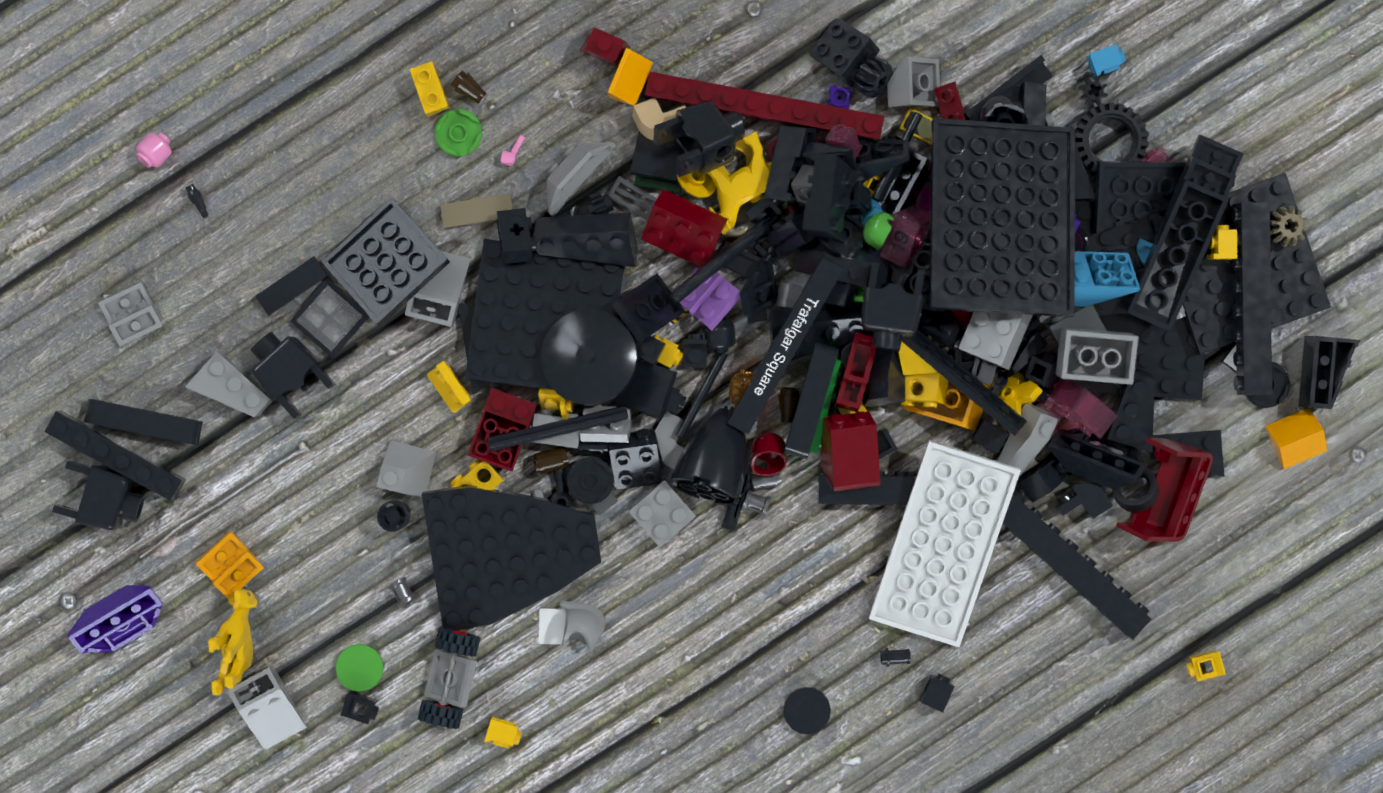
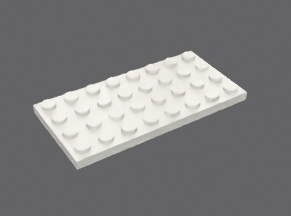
M928 440L869 614L870 620L960 647L1021 471L1020 468Z

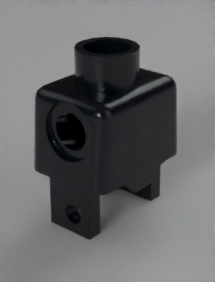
M706 101L677 110L676 118L655 125L653 142L656 146L675 139L679 143L685 154L677 156L675 173L678 177L697 170L701 175H704L733 161L736 140L744 138L745 129L740 116L736 112L732 111L723 115L714 102Z
M872 262L868 287H864L861 325L865 331L873 332L871 347L900 351L902 337L913 338L918 331L925 297L922 296L925 270L918 269L914 294L907 293L901 285L889 283L882 289H876L880 264Z
M270 332L251 348V352L259 359V362L251 369L252 375L271 400L279 402L293 419H298L302 413L286 395L291 390L297 391L311 372L328 389L336 385L321 368L320 364L322 362L296 337L289 336L280 341L273 332Z
M67 461L66 469L88 475L78 510L57 504L54 505L52 512L74 518L75 523L105 530L119 529L122 526L123 520L134 523L139 520L145 496L132 492L133 480L101 465H92L91 467L78 462Z

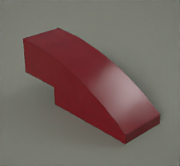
M855 333L836 398V407L854 412L859 411L876 348L871 347L873 337Z

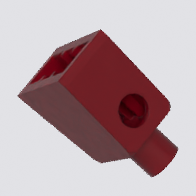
M593 27L589 29L580 52L618 68L626 48L630 49L631 47L623 39Z

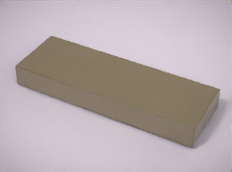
M511 193L440 204L443 227L450 228L497 220V211L513 209Z

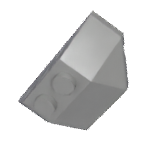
M613 142L578 144L577 147L572 145L563 155L566 159L560 165L555 163L547 172L550 175L547 178L548 213L552 217L556 215L612 154L617 145Z

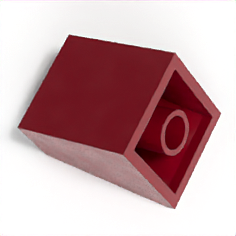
M859 411L852 414H835L823 417L820 465L834 491L880 485L877 424L870 412Z

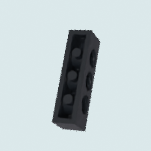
M909 150L910 160L898 165L881 201L878 202L882 211L894 218L889 223L891 230L882 245L887 249H890L892 242H894V234L901 229L929 176L928 169L931 168V162L928 158Z

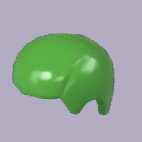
M885 212L874 214L865 224L863 230L864 240L871 247L880 250L891 230L889 223L894 218Z

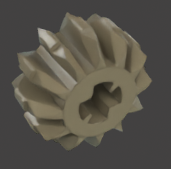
M1288 206L1287 209L1279 207L1278 213L1272 212L1270 214L1273 218L1270 221V226H1272L1270 235L1275 234L1273 238L1274 243L1280 241L1281 246H1287L1288 244L1295 246L1297 245V240H1304L1305 237L1302 232H1307L1309 229L1303 226V223L1307 222L1308 219L1300 218L1303 211H1295L1294 206ZM1290 223V228L1286 230L1285 224Z

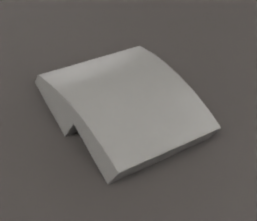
M142 280L98 301L119 346L163 326Z

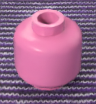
M150 132L136 146V157L146 167L150 168L152 166L157 168L171 155L172 150L169 146L171 141L162 133L157 135Z

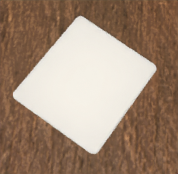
M539 609V644H562L565 629V609Z

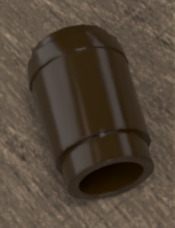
M565 447L538 452L532 456L537 474L540 475L570 465Z

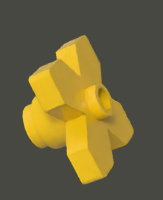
M1017 372L1010 378L1008 377V383L1003 390H1000L1001 394L998 397L1021 415L1024 404H1032L1043 390L1031 380L1024 382L1025 377L1020 372Z

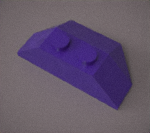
M125 585L85 609L67 634V637L80 653L113 652L154 628L163 603L150 586Z

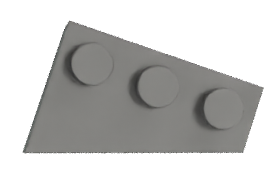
M216 352L185 386V388L253 417H259L272 402L268 394L222 352Z

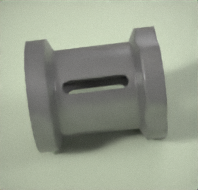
M748 490L742 509L761 513V516L765 517L771 497H763Z
M405 576L387 586L396 597L398 607L417 597L416 594H412L406 583L407 579Z

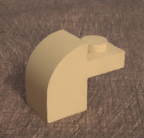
M656 98L634 105L632 117L639 131L646 138L653 140L654 126L676 118V111L686 107L684 105L662 113Z

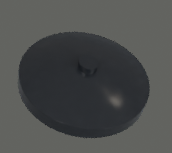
M582 309L571 312L559 319L551 327L544 339L541 350L543 373L553 390L570 402L580 405L606 403L620 395L630 384L637 367L635 340L625 324L608 312L597 309Z

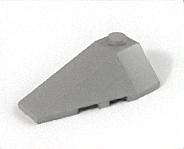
M1025 403L1021 416L1027 420V423L1015 436L1010 433L997 461L1020 468V476L1052 438L1062 415Z

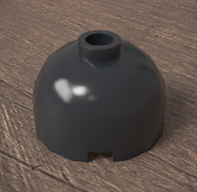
M1000 95L989 99L982 106L979 114V121L1028 125L1025 109L1018 100L1011 96Z

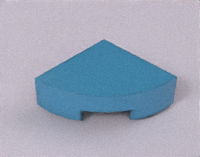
M873 197L870 200V210H866L864 217L861 216L863 227H865L870 217L878 212H883L878 201Z
M1139 238L1137 254L1144 265L1152 243Z

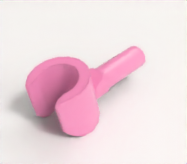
M519 136L511 152L503 150L501 164L508 166L514 164L518 149L525 139L524 136Z

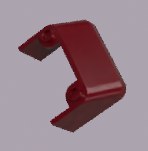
M1147 437L1146 442L1155 446V459L1162 462L1156 477L1159 487L1158 499L1147 510L1138 513L1132 512L1130 522H1117L1116 527L1145 541L1179 542L1188 532L1212 465L1213 456L1204 450L1173 440Z

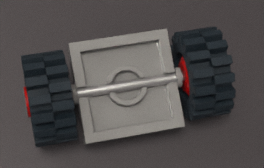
M438 629L434 646L437 649L434 650L424 696L437 699L439 702L422 700L418 720L444 728H460L464 710L460 707L466 708L477 664L476 660L460 655L476 657L481 637L459 630Z

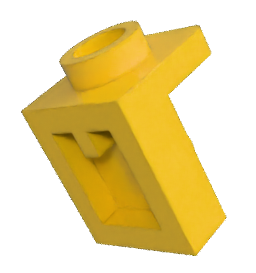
M539 389L538 395L541 409L560 410L562 420L568 419L569 412H573L574 403L564 399L553 389Z

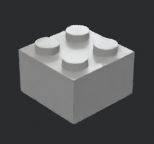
M666 480L662 481L629 510V513L659 547L663 546L696 517L694 512Z

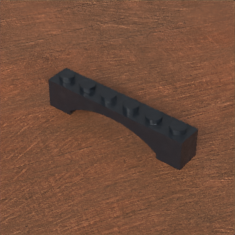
M55 411L44 431L169 501L176 500L187 480L173 471L117 444L63 411Z

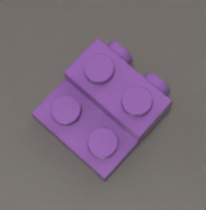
M699 266L696 267V268L694 269L692 275H693L694 273H696V272H697L700 268H702V267H699ZM716 272L683 299L680 304L709 329L713 330L740 299V291Z

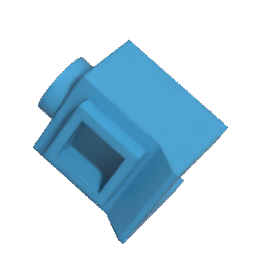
M1117 44L1086 56L1094 79L1100 73L1105 75L1119 70L1120 65L1126 62L1123 50L1121 48L1118 49Z

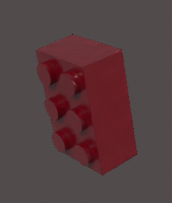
M662 189L653 205L640 240L699 267H703L713 256L728 219Z

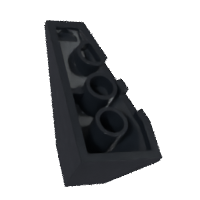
M876 348L863 395L864 407L905 402V375L902 372L898 351Z

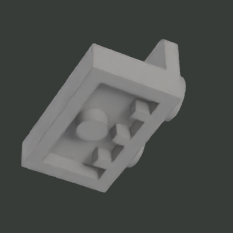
M584 406L583 415L615 407ZM626 407L628 412L626 420L581 430V441L628 443L632 428L630 407Z

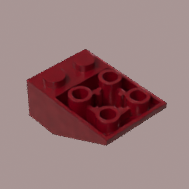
M491 388L467 456L513 472L523 444L491 451L487 440L492 436L530 428L538 404Z

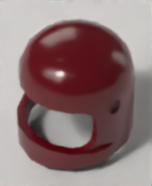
M766 432L754 439L751 468L756 475L772 476L780 473L785 468V442L781 436ZM756 458L766 460L768 462V469L762 470L754 464Z

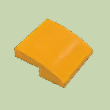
M231 530L195 562L228 599L233 597L236 590L244 587L264 568L261 562Z

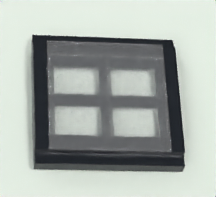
M327 278L298 310L290 322L333 359L370 316Z

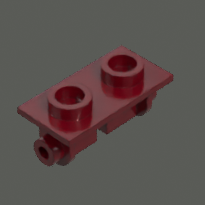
M956 81L934 88L942 119L966 120Z

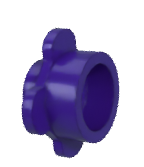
M836 85L829 88L830 98L827 101V105L849 109V97L852 95V90L848 87L838 88Z

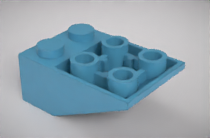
M1075 251V306L1087 307L1140 290L1129 253Z

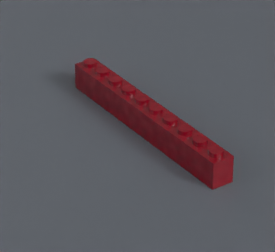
M649 72L645 98L648 99L656 98L659 101L685 106L712 101L722 113L734 111L743 117L791 126L817 128V131L878 142L881 138L884 116L655 72Z

